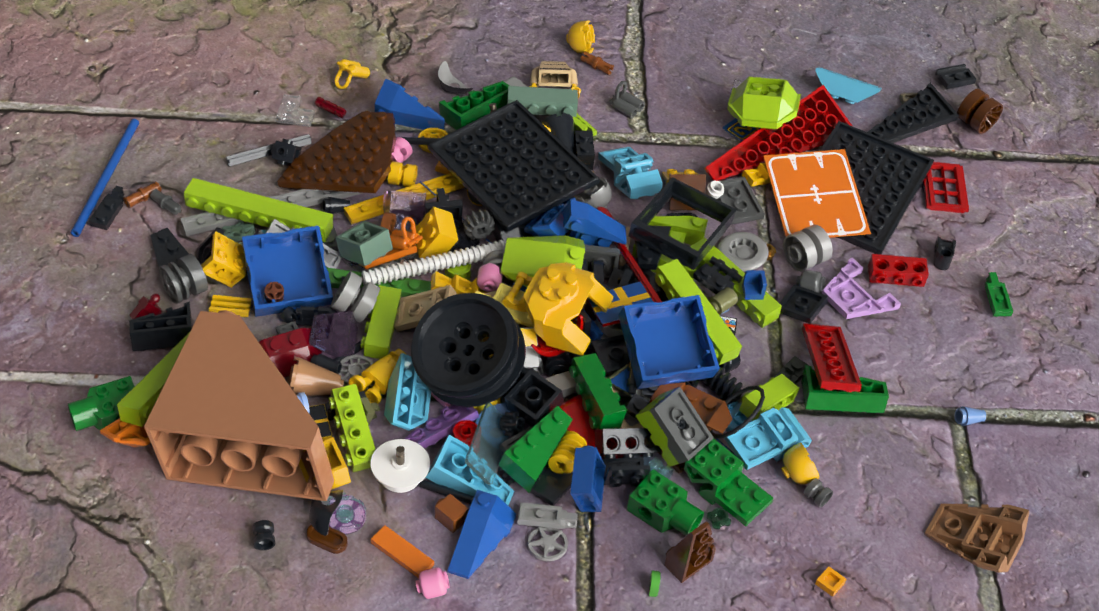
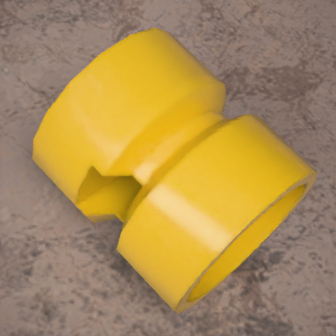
M391 162L388 184L400 185L402 183L404 187L416 184L417 165L406 164L404 166L401 162Z

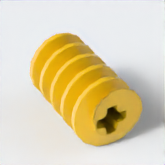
M567 431L548 461L550 469L558 474L573 472L575 449L587 446L586 440L574 431Z

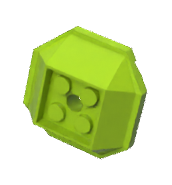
M749 76L737 88L732 89L727 110L738 119L741 126L778 129L783 123L797 116L801 94L796 93L787 80Z

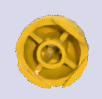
M589 20L574 23L566 35L567 43L575 52L583 54L585 51L592 53L594 47L591 48V45L595 43V35L592 24H588Z
M801 442L787 449L783 456L784 467L781 468L786 479L791 478L800 485L809 484L815 478H820L814 462L810 460L809 453Z

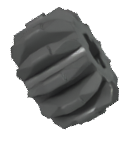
M480 209L477 212L472 211V214L466 215V219L463 221L465 234L471 240L477 239L479 241L481 238L486 239V236L492 235V231L495 230L494 218L487 210L483 212Z

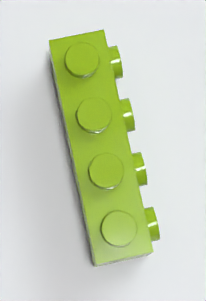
M352 384L332 389L331 397L328 398L331 410L335 409L336 416H334L336 428L341 430L342 435H339L341 446L346 447V464L351 466L352 472L371 468V457L376 449L357 385Z

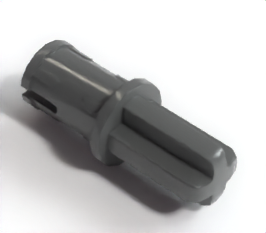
M158 189L151 192L150 198L160 204L162 209H167L174 215L181 213V205L176 203L171 196L163 194Z

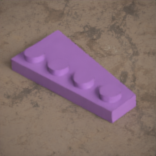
M453 405L449 408L446 406L441 410L440 416L437 418L431 417L426 421L423 429L417 428L404 439L416 442L425 449L430 445L436 444L442 438L452 435L453 428L459 421H474L479 418L478 411L473 407Z

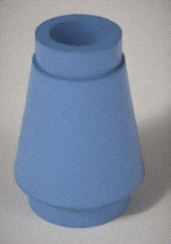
M962 406L956 409L954 417L957 424L966 426L984 422L986 420V412Z

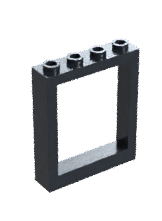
M672 177L632 222L628 237L673 260L678 259L682 265L694 270L732 224L737 209ZM671 198L721 222L698 251L648 226Z

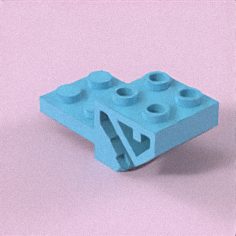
M631 147L598 152V159L614 172V186L630 199L654 196L661 191L663 182L658 169L648 171L653 166L652 163L654 161L647 153L638 154Z
M772 408L761 413L758 419L749 422L735 434L724 438L734 454L744 462L746 470L771 458L778 462L783 459L787 449L801 442L806 448L812 441L788 408H781L780 410Z

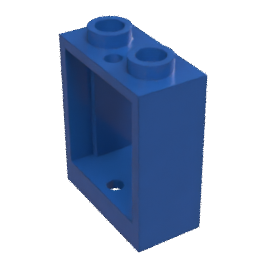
M583 446L575 449L570 494L580 512H601L606 466L597 448L592 446Z

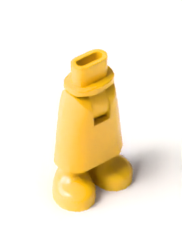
M399 348L395 352L391 351L388 355L366 368L361 373V376L353 375L349 379V385L356 384L358 392L365 391L369 385L375 382L374 386L369 388L365 394L370 403L379 404L382 400L381 394L384 395L387 392L390 376L400 354L406 353Z

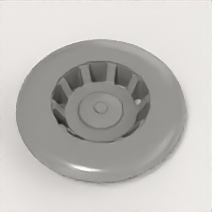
M749 232L729 234L720 241L717 247L742 271L759 268L766 262L769 255L765 241Z

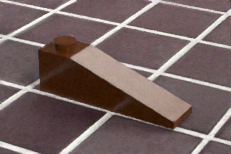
M707 521L666 552L664 566L681 583L713 561L716 547L712 544L714 539L711 537L712 531Z

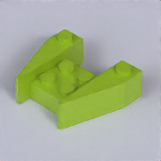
M655 216L648 225L671 226L670 237L683 244L693 245L704 238L708 219L694 216ZM634 244L632 256L636 258V248ZM662 254L658 267L673 261V259ZM682 265L691 278L694 279L693 273L697 270V267L692 270Z

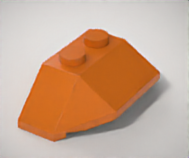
M120 418L100 430V433L110 440L131 447L147 446L151 443L144 425L141 427L120 421Z

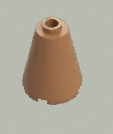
M294 356L293 361L297 363L291 366L288 384L296 395L299 392H305L306 396L331 395L332 389L343 387L344 380H341V375Z

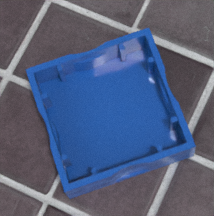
M319 226L292 229L283 233H264L242 237V247L255 317L282 313L288 307H292L296 311V308H300V306L315 308L331 305L333 293L329 273L324 262V247ZM278 282L283 286V301L275 302V299H272V303H267L264 291L268 283Z
M699 295L674 298L658 303L647 302L626 305L621 309L618 316L637 389L712 378L720 369L713 343L707 332L706 317Z

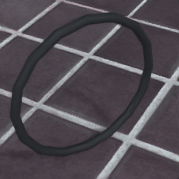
M748 386L725 400L726 404L749 390H758L761 395L757 407L742 424L724 434H715L713 429H711L710 433L714 438H725L744 428L761 409L765 399L764 389L759 386Z

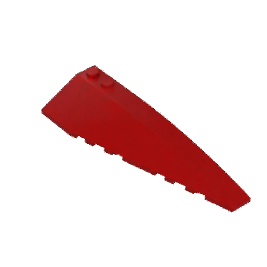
M822 85L800 101L795 118L783 123L778 129H759L704 169L713 181H720L741 174L744 170L758 168L760 163H765L764 155L802 153L824 145L838 121L850 126L852 124L825 86Z

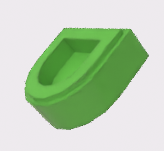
M651 571L649 596L651 597L658 596L660 571Z

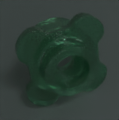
M715 508L712 512L707 513L706 517L711 521L713 529L719 530L722 526H730L731 519L728 518V512L725 509Z

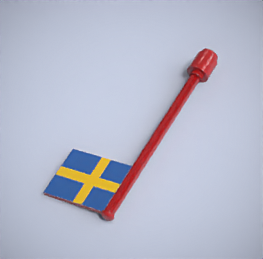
M604 207L596 208L614 219L608 209ZM614 242L617 249H620L621 255L639 282L608 290L613 295V300L606 313L602 312V309L589 297L586 299L602 327L620 323L618 315L623 306L647 302H662L625 244Z

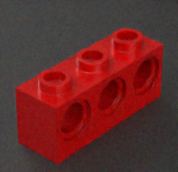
M871 254L868 264L869 282L924 287L929 275L926 258Z

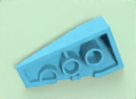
M448 435L425 478L438 485H443L475 496L477 490L497 495L509 505L514 490L497 474H493L485 466L486 463L482 459L479 460L471 452L472 449L467 444Z

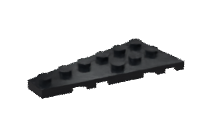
M930 82L923 91L920 90L914 98H910L897 108L891 116H887L881 124H877L867 133L895 143L956 121L959 115Z

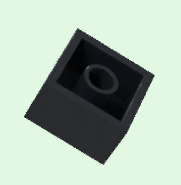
M530 369L505 396L507 410L519 412V417H523L527 424L534 427L555 407H560L564 403L561 389Z

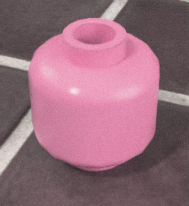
M492 263L482 265L477 275L478 287L486 292L496 291L500 283H502L503 275L500 274V267Z
M436 567L420 572L419 580H416L418 593H422L426 599L445 595L447 589L450 588L446 571Z

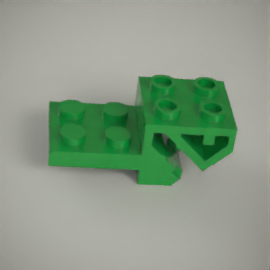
M712 439L695 456L685 462L684 469L691 482L703 483L699 490L701 497L711 505L717 503L746 527L773 502V497L742 473L743 461L715 439Z

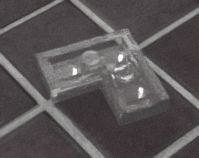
M284 94L276 116V122L311 127L315 110L299 108L301 96Z

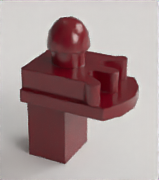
M155 293L150 299L143 296L138 301L139 304L131 312L130 317L135 319L150 313L155 315L161 314L163 311L157 304L160 301V295Z

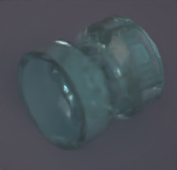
M655 457L648 464L650 465V472L654 469L666 478H671L674 470L670 466H664L659 458Z

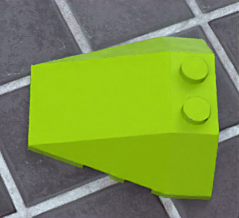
M569 236L507 238L500 274L516 282V276L519 272H524L528 276L534 277L539 268L555 263L567 262L574 264L575 268L582 269L585 254L584 240Z

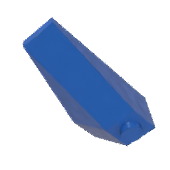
M388 79L384 80L375 101V112L393 113L395 124L422 130L427 128H440L444 130L445 119L429 106L424 107L418 102L417 97H411L404 92L405 88Z
M477 490L448 567V573L468 579L484 562L487 555L494 551L498 543L510 533L517 514L497 495Z

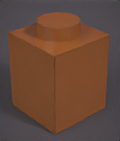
M449 494L436 503L435 519L454 533L464 524L469 509L453 495Z

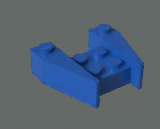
M570 199L563 211L564 228L572 230L569 237L584 240L585 245L609 248L613 241L626 245V226L587 203Z

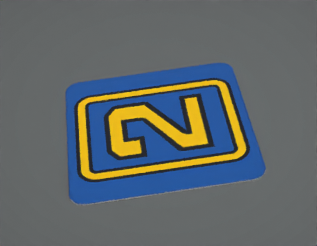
M737 118L723 126L725 131L741 142L761 129L758 127L741 126Z

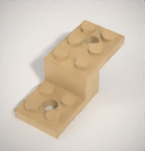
M451 285L401 298L394 325L395 329L399 332L417 327L423 315L433 305L449 296L456 295V291ZM496 291L484 294L494 297Z

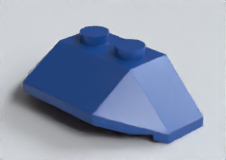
M570 199L533 218L524 228V232L534 237L564 236L569 232V229L564 228L563 211Z

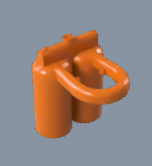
M405 217L401 223V230H393L390 238L393 249L408 250L412 245L418 244L423 239V236L416 232L414 220L411 217ZM407 221L410 222L411 231H406L405 226Z

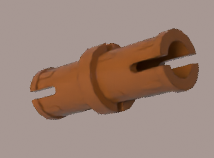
M586 51L583 53L585 56H581V61L591 65L595 70L599 69L610 75L614 69V65L603 61L599 56L595 57Z
M155 181L144 188H138L136 192L124 197L123 200L126 206L131 208L142 201H148L153 190L158 189L161 192L162 189L159 183Z

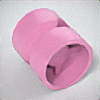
M397 137L392 158L395 162L403 163L412 155V147L407 140Z

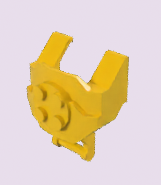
M564 262L539 268L534 277H530L524 272H519L516 276V282L509 294L503 298L502 304L507 308L527 312L536 334L546 342L547 346L583 356L591 339L571 319L580 314L588 297L602 309V312L606 313L613 300V295L594 278L593 272L575 268L574 264ZM522 285H527L528 287L522 299L519 301L514 300Z

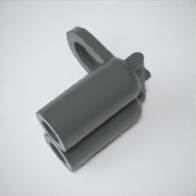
M621 81L617 85L615 94L609 100V103L612 104L613 108L630 118H634L637 112L643 110L645 102L626 92L627 82Z

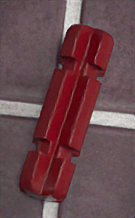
M317 97L314 102L317 107L323 108L334 115L336 114L340 118H343L346 114L344 108L321 97Z

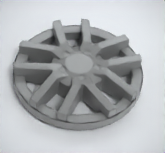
M362 355L345 357L340 361L342 368H344L339 373L341 380H344V383L349 385V380H347L353 375L361 376L366 367L372 365L373 362ZM352 359H358V363H353Z

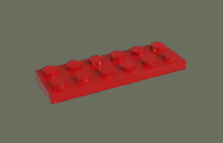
M803 323L802 332L820 388L860 392L862 384L841 327Z

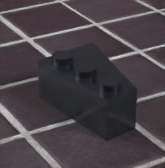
M190 301L184 303L183 307L174 310L172 307L167 308L165 313L158 315L151 313L129 320L132 351L175 347L193 327Z

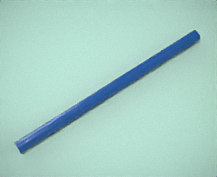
M131 119L71 230V234L74 237L80 236L139 125L137 119Z

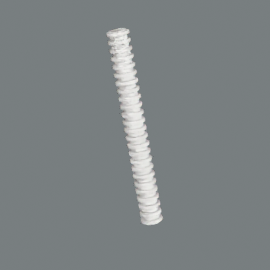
M499 240L498 242L494 241L493 244L489 242L487 245L471 246L470 249L466 247L465 250H454L453 253L449 251L448 254L444 252L442 255H431V258L426 256L425 259H414L413 262L409 260L408 263L404 261L402 264H391V267L386 265L385 268H374L373 271L371 269L368 272L364 270L361 273L363 285L368 281L380 285L381 282L383 284L386 281L390 283L392 280L398 281L399 278L403 280L404 277H415L416 274L420 276L421 273L425 275L427 272H438V269L442 271L444 268H455L456 265L460 267L461 264L477 263L478 260L482 262L490 252L504 250L505 243Z

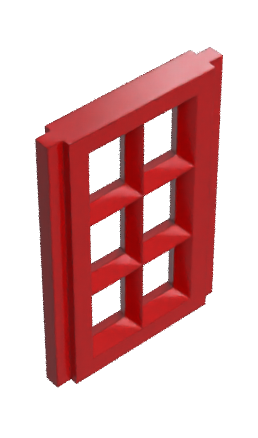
M934 162L923 181L926 208L955 213L969 212L963 166H960V164ZM932 170H940L942 178L932 177ZM944 171L954 172L955 179L945 178ZM933 182L943 183V190H934ZM946 183L956 184L957 192L947 191ZM935 195L944 196L945 203H937ZM948 196L957 197L958 205L949 204Z

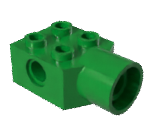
M131 376L89 388L87 398L67 403L75 430L79 431L92 426L101 430L119 419L117 404L135 387Z
M654 469L631 493L627 505L628 512L661 533L675 528L687 536L699 526L704 516V511L687 501V490Z

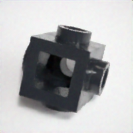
M283 139L282 142L276 141L271 149L272 158L277 159L278 164L287 166L288 163L292 164L295 161L294 159L299 157L302 147L293 145V141Z

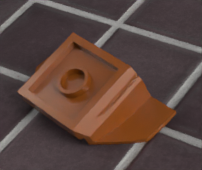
M685 382L660 385L650 399L653 401L660 394L681 387L709 431L713 429L723 434L732 421L725 401L690 385H685Z

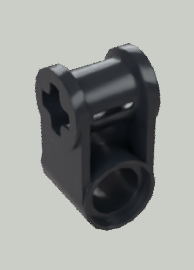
M939 236L937 237L934 246V266L937 269H949L954 256L956 240L949 241L941 239Z

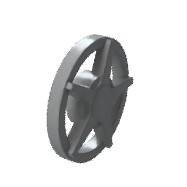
M538 527L528 537L529 552L535 558L542 561H555L561 558L568 548L566 535L562 530L556 528ZM544 531L554 532L555 534L546 535ZM540 533V540L532 541V538ZM559 536L564 541V547L556 543V539ZM532 546H539L544 555L538 554ZM555 549L561 551L556 555L547 556L548 552H552Z

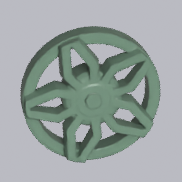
M244 221L222 227L224 236L235 242L241 241L244 236H251L255 233L254 224L244 223Z

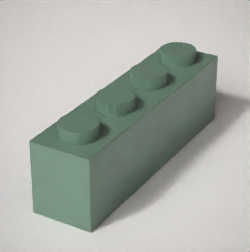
M508 86L507 104L518 100L531 114L536 115L556 114L557 116H562V113L570 114L572 117L577 115L578 90Z

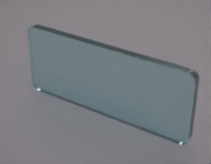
M491 403L484 406L465 458V463L487 485L493 484L503 455L499 446L508 440L509 437L505 436V431L499 427V421L503 415Z

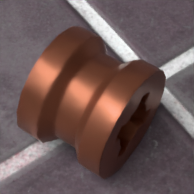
M270 282L266 285L264 297L267 303H272V299H275V302L283 301L284 288L280 283Z

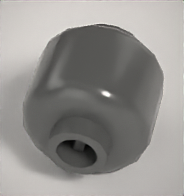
M805 270L801 276L797 277L796 285L820 293L825 287V277H822V274L818 271Z

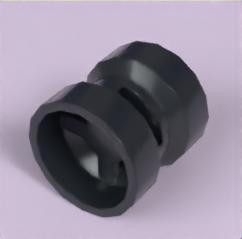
M269 520L255 522L252 526L253 535L255 536L253 538L254 548L257 550L273 548L275 546V536L273 535L274 523Z

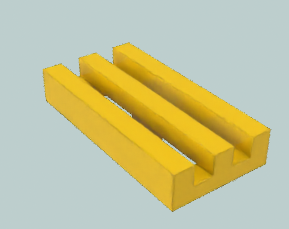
M213 295L209 312L218 313L221 310H227L240 315V317H249L252 298Z

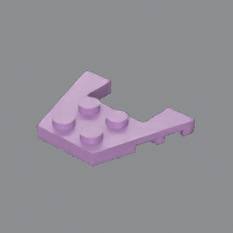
M853 258L848 260L846 266L842 267L839 274L822 291V294L828 296V302L845 319L897 310L901 305L891 293L877 300L873 299L852 278L862 273L863 267Z

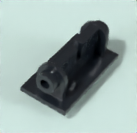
M297 307L296 315L298 317L296 325L319 326L321 321L329 325V327H335L337 311L332 309V307H318V310H314V307Z

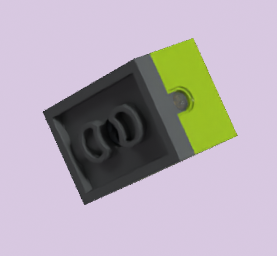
M681 387L660 394L635 415L643 428H647L650 431L651 440L663 451L662 457L669 467L689 461L714 439Z

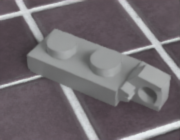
M521 502L517 524L556 529L576 528L578 514L568 513L559 506Z

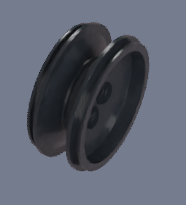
M477 293L456 294L433 305L419 321L411 344L412 363L419 378L440 400L458 407H477L493 402L503 396L517 381L526 357L523 333L508 309L494 298ZM470 334L468 338L463 339L465 335ZM485 337H489L487 341L482 342ZM456 348L453 353H450L452 349ZM494 354L491 359L487 360L489 355ZM457 366H461L459 370L454 371ZM480 369L477 374L473 375L475 370Z

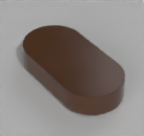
M312 525L307 528V540L311 544L333 554H339L346 550L348 543L347 536L344 533L329 527L328 534L324 536L317 532Z

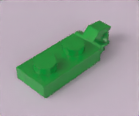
M989 272L985 282V290L993 316H1012L1013 308L1005 283L999 282L996 272Z

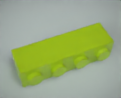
M379 285L380 291L377 301L368 315V318L371 320L370 322L367 321L365 326L367 336H363L361 348H364L365 357L381 359L389 354L402 289Z

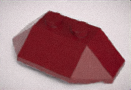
M299 328L259 341V344L284 378L289 377L291 366L297 363L293 361L294 356L311 362L315 354L322 353L321 350L315 348L318 329Z

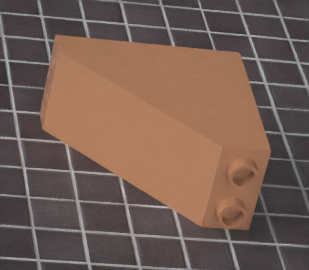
M221 310L218 313L200 311L144 425L166 479L327 501L335 480L316 422L240 315L227 310ZM300 459H302L308 473V482H306L299 466Z

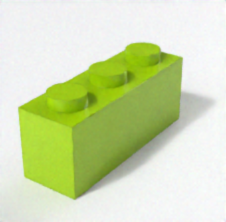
M783 374L775 378L772 377L764 385H759V387L764 389L765 399L761 409L751 421L758 419L761 413L772 408L780 410L794 402L799 387ZM758 390L750 393L747 392L741 398L742 403L739 411L746 417H749L757 407L761 398L760 392Z

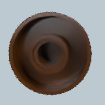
M977 88L965 97L958 108L957 114L960 120L970 124L974 130L983 134L990 130L1002 114L1003 105Z

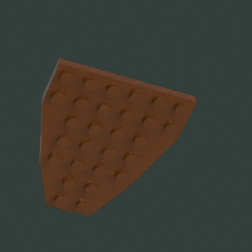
M364 111L325 135L299 155L298 158L294 159L295 161L288 166L277 181L279 187L376 194L391 172L390 162L393 161L392 153L396 144L394 114Z

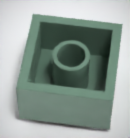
M366 221L336 236L340 257L363 266L371 264L372 261L393 250L389 229Z

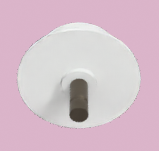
M395 439L385 442L374 451L371 457V471L374 477L386 489L392 492L403 493L414 489L424 480L430 469L428 453L421 445L411 440Z

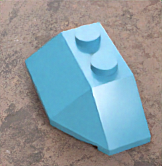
M817 67L815 70L821 84L825 86L832 98L838 99L842 97L845 98V102L850 104L858 103L880 92L882 89L881 87L821 67Z
M401 353L388 382L384 416L390 424L410 431L426 423L428 420L431 391L417 375L411 356Z

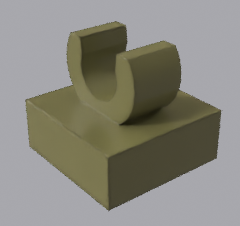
M364 397L360 399L369 426L371 420L377 418L375 411H380V407L377 403H370L368 398Z

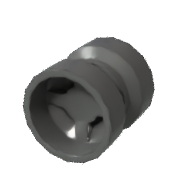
M815 478L804 490V495L815 500L817 506L823 507L832 497L833 491L828 487L825 488L822 482Z

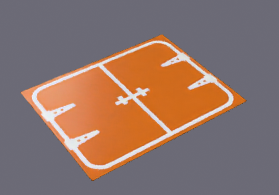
M845 149L764 155L785 236L814 224L822 227L829 238L871 234Z

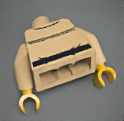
M542 61L540 66L534 68L531 72L530 87H572V90H578L579 98L581 89L577 87L576 71L570 68L566 62Z

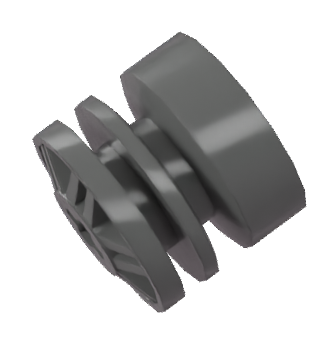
M192 254L179 258L177 265L174 262H169L168 266L163 265L159 267L162 285L175 304L182 302L183 299H189L190 293L198 295L208 290L206 275L199 261Z

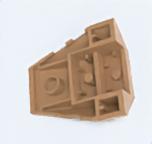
M941 504L926 529L925 535L977 567L998 573L1008 572L1023 543L1029 510L1012 505L989 507L988 504H981V507H968V504Z

